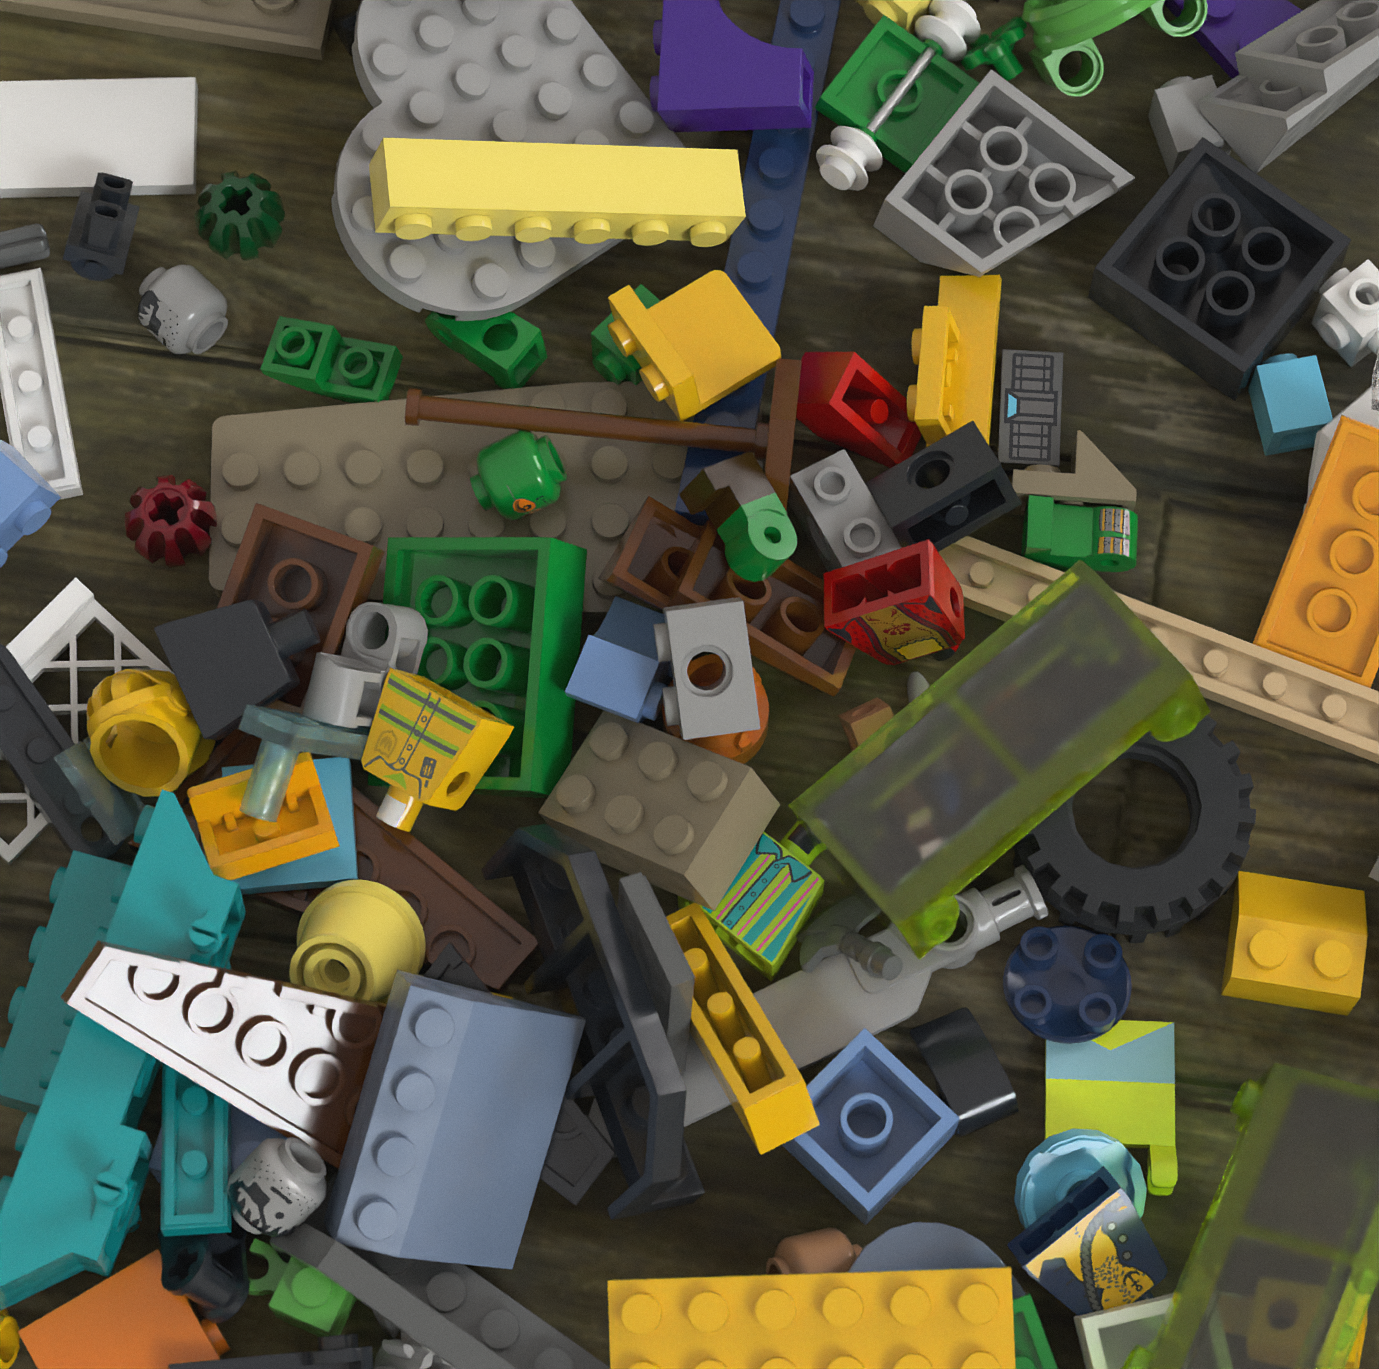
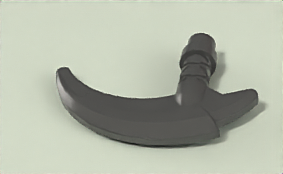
M932 879L898 880L861 889L835 901L808 921L796 936L797 940L802 943L800 949V965L802 970L810 973L824 957L844 954L858 962L864 971L873 976H881L886 980L897 978L903 967L901 958L893 954L892 950L881 942H872L857 932L873 918L899 905L945 894L958 895L960 893L959 885L948 881Z

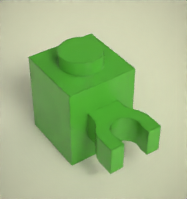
M254 1238L249 1251L254 1256L266 1259L269 1263V1269L266 1275L260 1279L249 1278L250 1288L248 1294L255 1296L273 1294L268 1306L276 1318L318 1337L340 1335L357 1298L320 1272L291 1257L289 1263L284 1262L272 1246Z

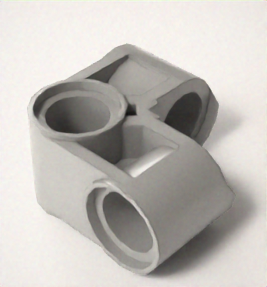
M366 602L359 605L350 614L341 656L317 652L302 715L313 720L342 727L358 728V725L371 727L390 668L418 674L428 635L426 622L422 615L411 607L377 602ZM387 625H389V635L387 640H385V630Z

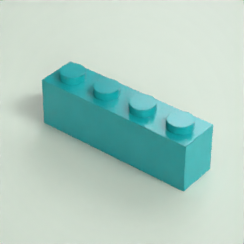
M73 850L68 867L60 866L56 871L49 894L50 903L55 904L47 927L39 926L37 928L29 950V962L34 964L26 987L18 986L9 1007L8 1022L12 1023L13 1027L6 1047L0 1046V1105L27 1113L38 1114L46 1093V1089L39 1087L44 1064L53 1049L62 1051L71 1028L63 1025L64 1014L68 1004L63 1001L61 996L86 960L98 927L109 928L117 908V904L110 902L111 892L121 867L126 864Z

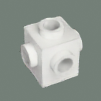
M1368 259L1351 273L1347 268L1340 269L1321 286L1319 294L1322 297L1311 323L1318 330L1322 339L1331 348L1335 349L1351 367L1372 351L1375 354H1379V270Z

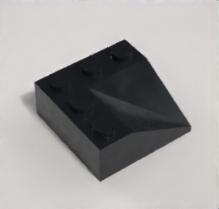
M1202 137L1094 269L1088 298L1235 401L1252 380L1256 366L1261 365L1266 359L1270 358L1319 297L1321 286L1340 270L1352 239Z

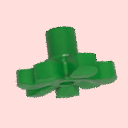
M1022 16L1014 17L1006 24L998 27L991 33V37L984 33L976 41L969 44L971 49L966 52V55L960 61L966 71L974 69L978 65L992 64L998 74L1006 81L1021 73L1024 68L1012 50L1016 42L1026 36L1023 30L1028 26L1022 20Z

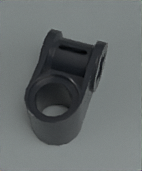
M232 1211L230 1233L164 1236L161 1226L158 1231L162 1256L161 1283L163 1288L174 1296L186 1295L198 1304L200 1314L212 1323H222L236 1314L244 1304L250 1288L245 1247L247 1230L238 1224L233 1217Z

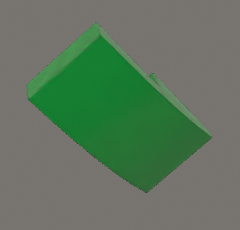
M279 316L260 370L264 375L283 383L352 404L389 400L403 355L393 345L342 337L334 325Z

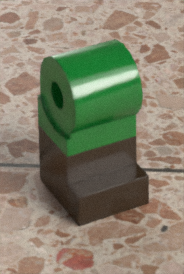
M752 451L703 468L679 493L691 515L705 510L726 545L725 557L728 565L735 574L745 580L753 582L764 581L794 553L797 547V535L787 516V512Z

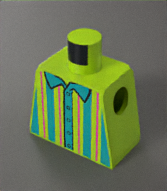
M798 819L779 843L763 832L715 911L700 905L721 942L770 981L780 971L797 941V934L806 925L823 895L824 880L809 865L825 848L828 842L815 827L802 819ZM678 896L679 909L694 903Z

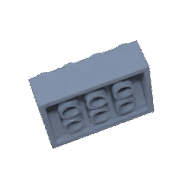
M397 970L323 1221L331 1237L343 1245L399 1258L513 1269L586 1019Z

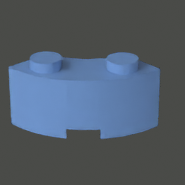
M615 596L598 631L593 636L588 635L565 690L566 696L636 723H642L646 718L655 721L663 705L662 688L668 687L666 684L669 678H672L670 661L658 662L653 624L665 623L664 614Z

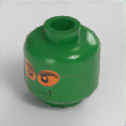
M518 430L481 448L476 458L478 474L470 477L471 486L482 508L487 511L495 507L501 516L512 521L524 518L555 503L560 496V483L567 480L563 462L547 435L538 438L532 431Z

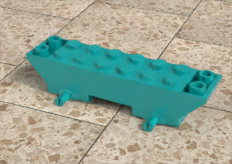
M162 789L156 806L146 805L142 810L134 833V842L141 844L133 866L123 865L116 877L110 902L117 904V908L109 928L98 927L91 942L88 955L98 940L231 970L229 960L246 914L239 883L213 875L175 794ZM67 1005L64 1014L63 1025L71 1028L61 1052L54 1049L50 1052L41 1073L39 1087L46 1089V1093L38 1114L28 1112L18 1132L15 1150L22 1152V1156L14 1177L4 1175L0 1181V1311L84 1270L109 1278L127 1233L137 1230L140 1226L138 1221H142L138 1204L150 1172L148 1166L154 1149L146 1133L139 1131L138 1127L162 1066V1061Z

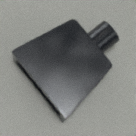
M255 599L164 623L154 628L204 739L216 741L227 736L300 684V679L290 656L321 642L315 624L305 608L273 622L264 602Z

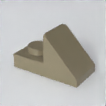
M1077 430L1072 448L1071 473H1061L1054 466L1042 464L1031 465L1024 470L1013 469L1010 483L1022 504L1010 510L1007 514L1023 516L1029 495L1053 497V504L1090 508L1112 506L1133 511L1136 504L1137 490L1081 430Z

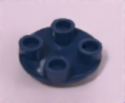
M1076 926L1034 927L1027 930L1022 936L1020 943L1011 953L1004 970L1003 990L1009 1009L1027 1030L1052 1042L1082 1043L1104 1035L1120 1021L1130 1001L1131 976L1126 961L1122 956V947L1112 936L1106 934L1096 935L1091 930Z

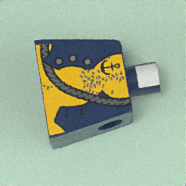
M1104 1166L1007 1244L1025 1271L1078 1316L1155 1298L1150 1290L1160 1283L1168 1273L1164 1261L1127 1193Z

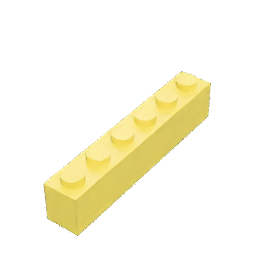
M383 138L369 163L375 233H395L397 237L407 240L421 239L430 234L456 235L458 239L463 241H479L490 236H515L518 241L534 243L544 241L550 237L575 238V241L582 244H596L608 239H633V242L638 245L650 246L663 243L666 240L691 241V244L698 247H711L727 242L746 217L738 152L731 149Z

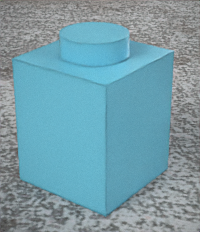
M1280 354L1270 357L1261 365L1256 366L1248 391L1265 456L1314 447L1316 433L1333 419L1317 356L1297 358L1295 354Z

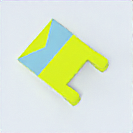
M1120 1020L1110 1031L1087 1042L1067 1044L1045 1039V1140L1052 1135L1070 1129L1099 1130L1119 1140L1125 1148H1148L1147 1191L1151 1195H1171L1178 1180L1175 1135L1174 1022Z

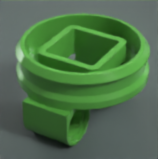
M1027 0L1024 4L1022 20L1029 22L1033 30L1032 39L1036 46L1035 49L1028 53L1040 77L1046 84L1069 96H1083L1092 92L1099 85L1104 72L1103 60L1092 39L1093 37L1124 23L1139 13L1148 25L1176 37L1188 36L1196 32L1203 25L1207 16V1L1184 0L1181 14L1175 20L1167 22L1162 11L1165 0ZM1078 51L1081 56V68L1078 74L1070 80L1062 81L1059 75V64L1062 58L1069 52Z

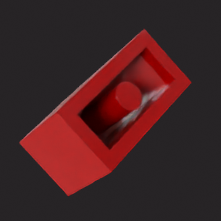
M855 352L804 353L801 359L797 419L818 437L890 468L912 456L922 434L916 422L909 421L907 399Z

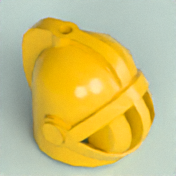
M124 669L104 678L93 689L92 696L88 699L87 732L91 741L90 753L95 766L110 782L124 791L143 797L160 796L162 789L172 792L180 786L184 779L195 773L209 760V755L213 751L216 740L204 739L175 674L161 670Z

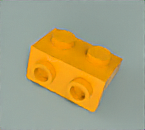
M309 752L279 759L190 787L187 790L207 861L215 876L231 881L339 847L316 768Z

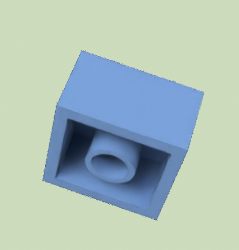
M864 1028L806 1086L820 1125L782 1144V1146L866 1225L949 1141L956 1132L960 1118Z

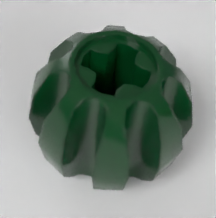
M237 170L221 174L222 183L217 185L207 183L198 196L197 203L201 208L195 212L194 218L198 235L203 240H209L208 247L225 259L236 253L241 254L243 261L259 258L258 248H273L281 236L282 227L279 223L284 221L285 217L281 196L277 192L271 191V184L267 179L254 172L246 178H239Z

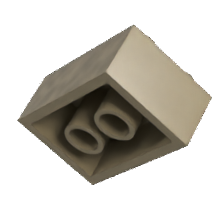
M603 711L538 814L552 828L594 850L599 862L629 875L641 872L643 876H646L650 884L715 911L780 804L751 767L644 724Z

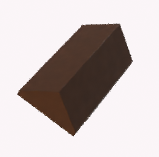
M648 496L598 579L662 612L665 607L739 597L744 602L751 657L820 693L834 697L841 689L856 647L829 632L824 627V581L789 559L764 581L753 582L745 580L735 574L728 565L725 557L726 545L710 519L701 528Z

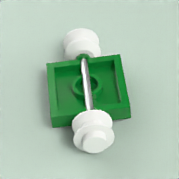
M932 0L929 5L930 15L920 17L915 23V32L919 39L883 15L820 96L815 109L839 125L831 132V142L833 145H823L816 152L820 173L830 185L840 190L864 189L868 184L866 171L878 170L883 163V158L904 173H907L979 85V82L949 62L961 60L967 52L965 43L976 41L981 33L976 13L968 3L963 0Z

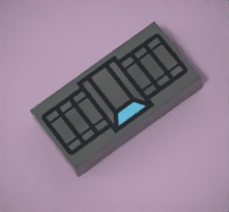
M1002 350L997 459L1006 471H1013V469L1024 470L1028 466L1038 464L1050 465L1059 469L1063 353Z

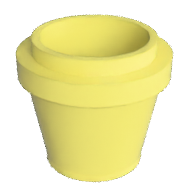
M358 879L342 881L329 886L309 904L300 919L297 930V949L290 963V981L292 984L386 1004L397 970L416 975L421 970L426 950L425 935L421 922L413 908L402 896L377 882ZM338 961L342 962L347 967V969L344 968Z

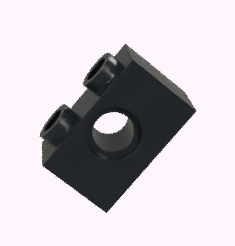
M974 421L967 423L865 483L902 548L929 540L939 552L1022 504L1003 467Z

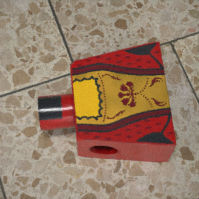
M929 540L823 573L824 627L829 632L883 664L895 665L925 655L936 661H944L956 653L959 645L965 638L964 598L961 585Z

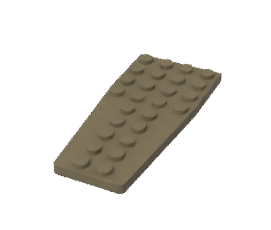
M640 381L637 385H634L632 382H621L619 385L614 382H577L434 396L679 421L665 399L657 402L643 381ZM406 399L228 415L217 418L212 425L210 502L215 506L217 526H210L212 543L209 545V582L213 593L220 598L256 503L371 544L385 551L367 602L383 603L388 537H552L587 549L582 620H604L615 596L664 614V612L599 580L598 577L648 496L675 511L688 447L532 431L538 438L544 435L550 438L563 462L567 480L560 483L561 492L559 499L555 503L524 518L512 521L501 516L495 507L487 511L482 508L471 486L470 477L478 474L476 458L481 448L518 430L420 420L419 426L405 425ZM760 407L758 422L762 423V411ZM694 415L685 420V422H693ZM758 461L763 470V461Z

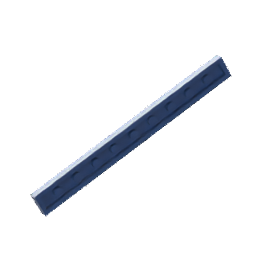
M780 0L771 45L786 48H802L814 70L811 128L760 129L753 131L742 184L746 217L732 234L724 272L773 338L775 337L819 117V111L815 109V106L824 92L841 0ZM767 372L695 414L693 422L756 429ZM688 447L679 493L703 468L744 453ZM678 493L675 512L696 525L704 526L709 519L705 510L691 515Z

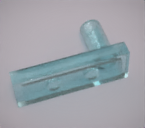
M246 704L239 729L262 738V742L239 810L258 819L276 822L299 751L361 760L370 728L359 725L358 728L342 727L307 718L302 713Z

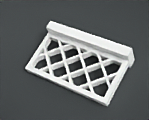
M76 577L6 646L32 683L43 672L70 671L71 704L48 706L54 715L71 714V739L84 758L92 757L90 747L79 748L78 714H87V704H78L77 671L115 670L116 673L124 669L137 668L169 671L174 674L94 599V594ZM94 621L98 622L114 637L115 660L77 661V638ZM121 645L137 660H121ZM70 646V661H55ZM92 760L89 765L98 776L101 771L95 766L94 760ZM0 793V803H27V827L9 845L0 837V857L8 865H11L49 826L41 813L35 818V804L27 793Z

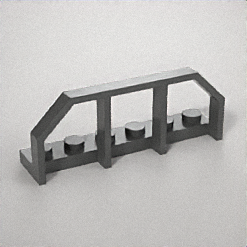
M336 1174L327 1183L326 1198L291 1235L272 1237L269 1241L284 1262L289 1263L291 1257L320 1272L371 1308L383 1332L392 1339H395L402 1330L455 1369H610L606 1364L464 1264L399 1258L343 1245L333 1239L323 1221L336 1180Z

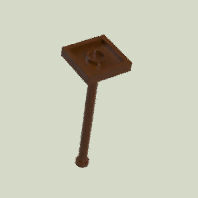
M777 359L770 422H758L757 429L422 395V389L417 388L408 389L405 425L419 426L420 420L743 453L752 451L757 461H766L765 475L783 507L787 510L802 361Z

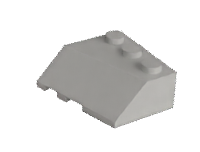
M991 69L885 198L873 226L920 262L981 277L1134 181L1135 177Z

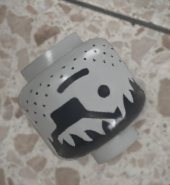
M177 265L168 270L164 267L157 268L144 279L139 288V294L142 296L137 311L139 322L174 354H187L191 351L194 354L203 353L212 347L226 330L228 325V319L225 317L227 312L226 298L191 265Z
M282 1138L265 1139L228 1178V1195L233 1204L231 1208L233 1217L241 1227L252 1234L263 1233L272 1237L291 1235L327 1196V1184L324 1177L326 1175V1167L323 1160L311 1146L296 1138H288L287 1140Z

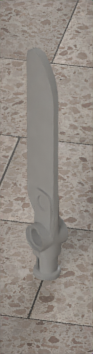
M1024 865L1014 868V876L982 892L973 887L959 895L945 894L937 896L926 903L920 913L868 937L867 939L872 942L878 941L892 950L893 954L901 958L903 962L902 971L893 980H886L881 976H873L864 971L860 964L849 958V956L839 954L821 960L810 973L800 970L753 993L798 1071H801L842 1051L864 1028L872 1035H875L910 1018L919 1009L932 972L940 968L955 969L965 966L973 960L977 951L999 941L1001 931L1032 916L1038 920L1047 917V907L1030 872ZM947 921L958 922L967 930L961 939L951 943L936 939L932 933L938 925ZM689 1032L686 1071H684V1076L682 1077L687 1089L684 1127L731 1105ZM595 1098L589 1117L613 1147Z

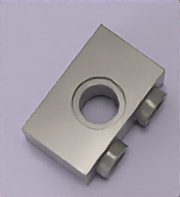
M845 449L790 476L788 503L828 572L902 548Z
M737 597L663 608L665 623L653 624L658 662L670 661L673 686L662 688L667 726L679 725L680 735L683 740L761 729L743 600ZM701 652L717 654L720 656L723 664L720 678L709 686H698L692 683L687 674L690 660Z

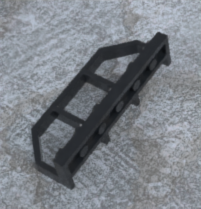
M547 824L520 827L481 870L485 880L513 876L544 963L524 982L527 994L555 990L564 1013L586 1019L577 1049L584 1068L567 1084L564 1094L567 1100L595 1096L629 1189L607 1207L610 1218L615 1220L694 1203L705 1192L683 1137L687 1089L597 854L594 850Z

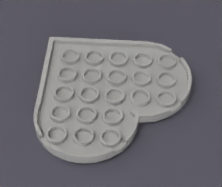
M362 0L356 13L352 57L360 86L373 110L355 127L340 153L336 164L334 194L331 198L332 212L339 237L348 255L361 273L389 298L418 313L424 308L437 313L456 316L455 321L484 320L503 315L524 305L624 239H608L596 244H582L575 241V238L550 237L544 241L526 243L518 241L515 236H490L479 241H463L458 239L456 235L430 234L421 239L407 240L397 237L395 233H375L369 163L383 138L686 147L675 133L668 129L659 113L652 110L651 102L571 0Z

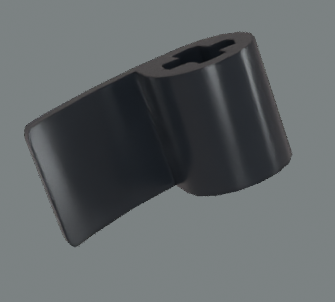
M968 1008L958 1009L910 1030L911 1039L935 1078L938 1098L960 1118L955 1132L957 1137L965 1136L1019 1112L1017 1099L1011 1083L984 1032Z

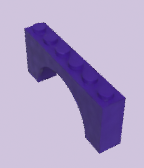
M663 0L662 19L655 20L653 27V44L656 55L660 56L659 76H652L650 102L652 110L659 113L669 130L673 132L811 128L814 70L802 48L774 46L748 35L725 15L719 0Z

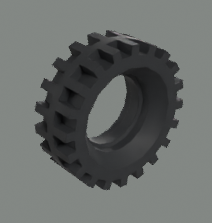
M1135 689L1132 698L1125 700H1114L1112 690L1097 693L1094 704L1080 708L1075 701L1063 708L1061 718L1051 726L1045 723L1037 731L1034 743L1029 751H1024L1008 802L1010 807L1006 826L1007 841H1012L1015 851L1014 867L1017 868L1021 865L1026 867L1033 877L1043 901H1048L1061 912L1058 921L1065 926H1072L1077 921L1093 928V932L1096 935H1109V933L1126 934L1129 936V943H1144L1147 934L1161 931L1164 932L1167 938L1180 933L1183 925L1195 917L1198 921L1202 920L1211 912L1217 900L1222 895L1225 896L1231 887L1250 848L1248 844L1249 838L1256 822V809L1250 808L1249 799L1254 785L1250 773L1241 774L1236 763L1240 750L1232 740L1223 745L1213 733L1217 722L1207 714L1198 722L1183 713L1182 710L1186 701L1172 696L1168 706L1150 702L1149 690ZM1126 758L1151 762L1173 776L1186 795L1190 813L1187 836L1175 853L1157 864L1130 868L1109 863L1087 847L1076 831L1072 812L1074 794L1086 774L1105 762Z

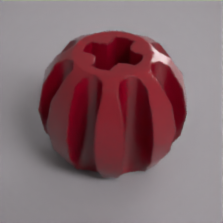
M172 474L157 476L158 484L154 488L146 489L140 485L130 497L129 503L134 509L125 513L126 537L131 541H136L135 551L152 564L161 557H165L166 565L169 568L186 566L183 558L187 554L194 552L201 557L212 543V539L207 532H210V526H217L215 506L210 501H205L207 492L189 478L180 485H176L175 477ZM173 517L176 524L169 526L165 520Z

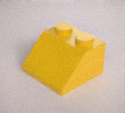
M1238 871L1221 995L1348 1016L1361 996L1368 937L1364 891Z

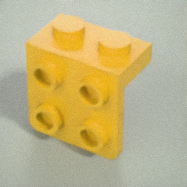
M713 270L648 309L645 308L630 285L625 286L608 297L614 321L608 324L607 327L615 344L625 357L633 354L642 367L639 370L641 378L653 398L657 402L665 399L679 421L687 420L774 368L777 359L782 357L777 342L727 274L721 270Z

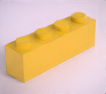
M692 903L666 916L695 976L689 1032L760 1155L819 1126L820 1124L803 1077L700 905Z

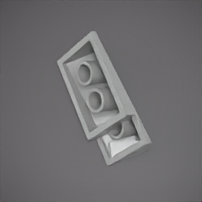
M1319 0L1235 52L1239 75L1198 100L1201 113L1254 173H1258L1379 76V0Z

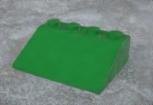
M388 537L383 604L413 608L425 619L428 629L427 643L422 653L417 675L424 676L514 726L511 735L471 794L548 798L571 762L576 700L566 696L565 690L579 659L587 549L552 537ZM387 625L385 630V640H387L389 635V625ZM368 772V786L390 787L389 783Z

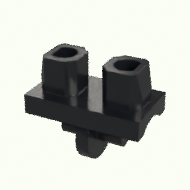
M99 172L93 193L81 191L63 260L70 261L73 269L81 277L92 281H103L110 279L115 274L123 275L140 206L128 203L133 186V181L130 179Z

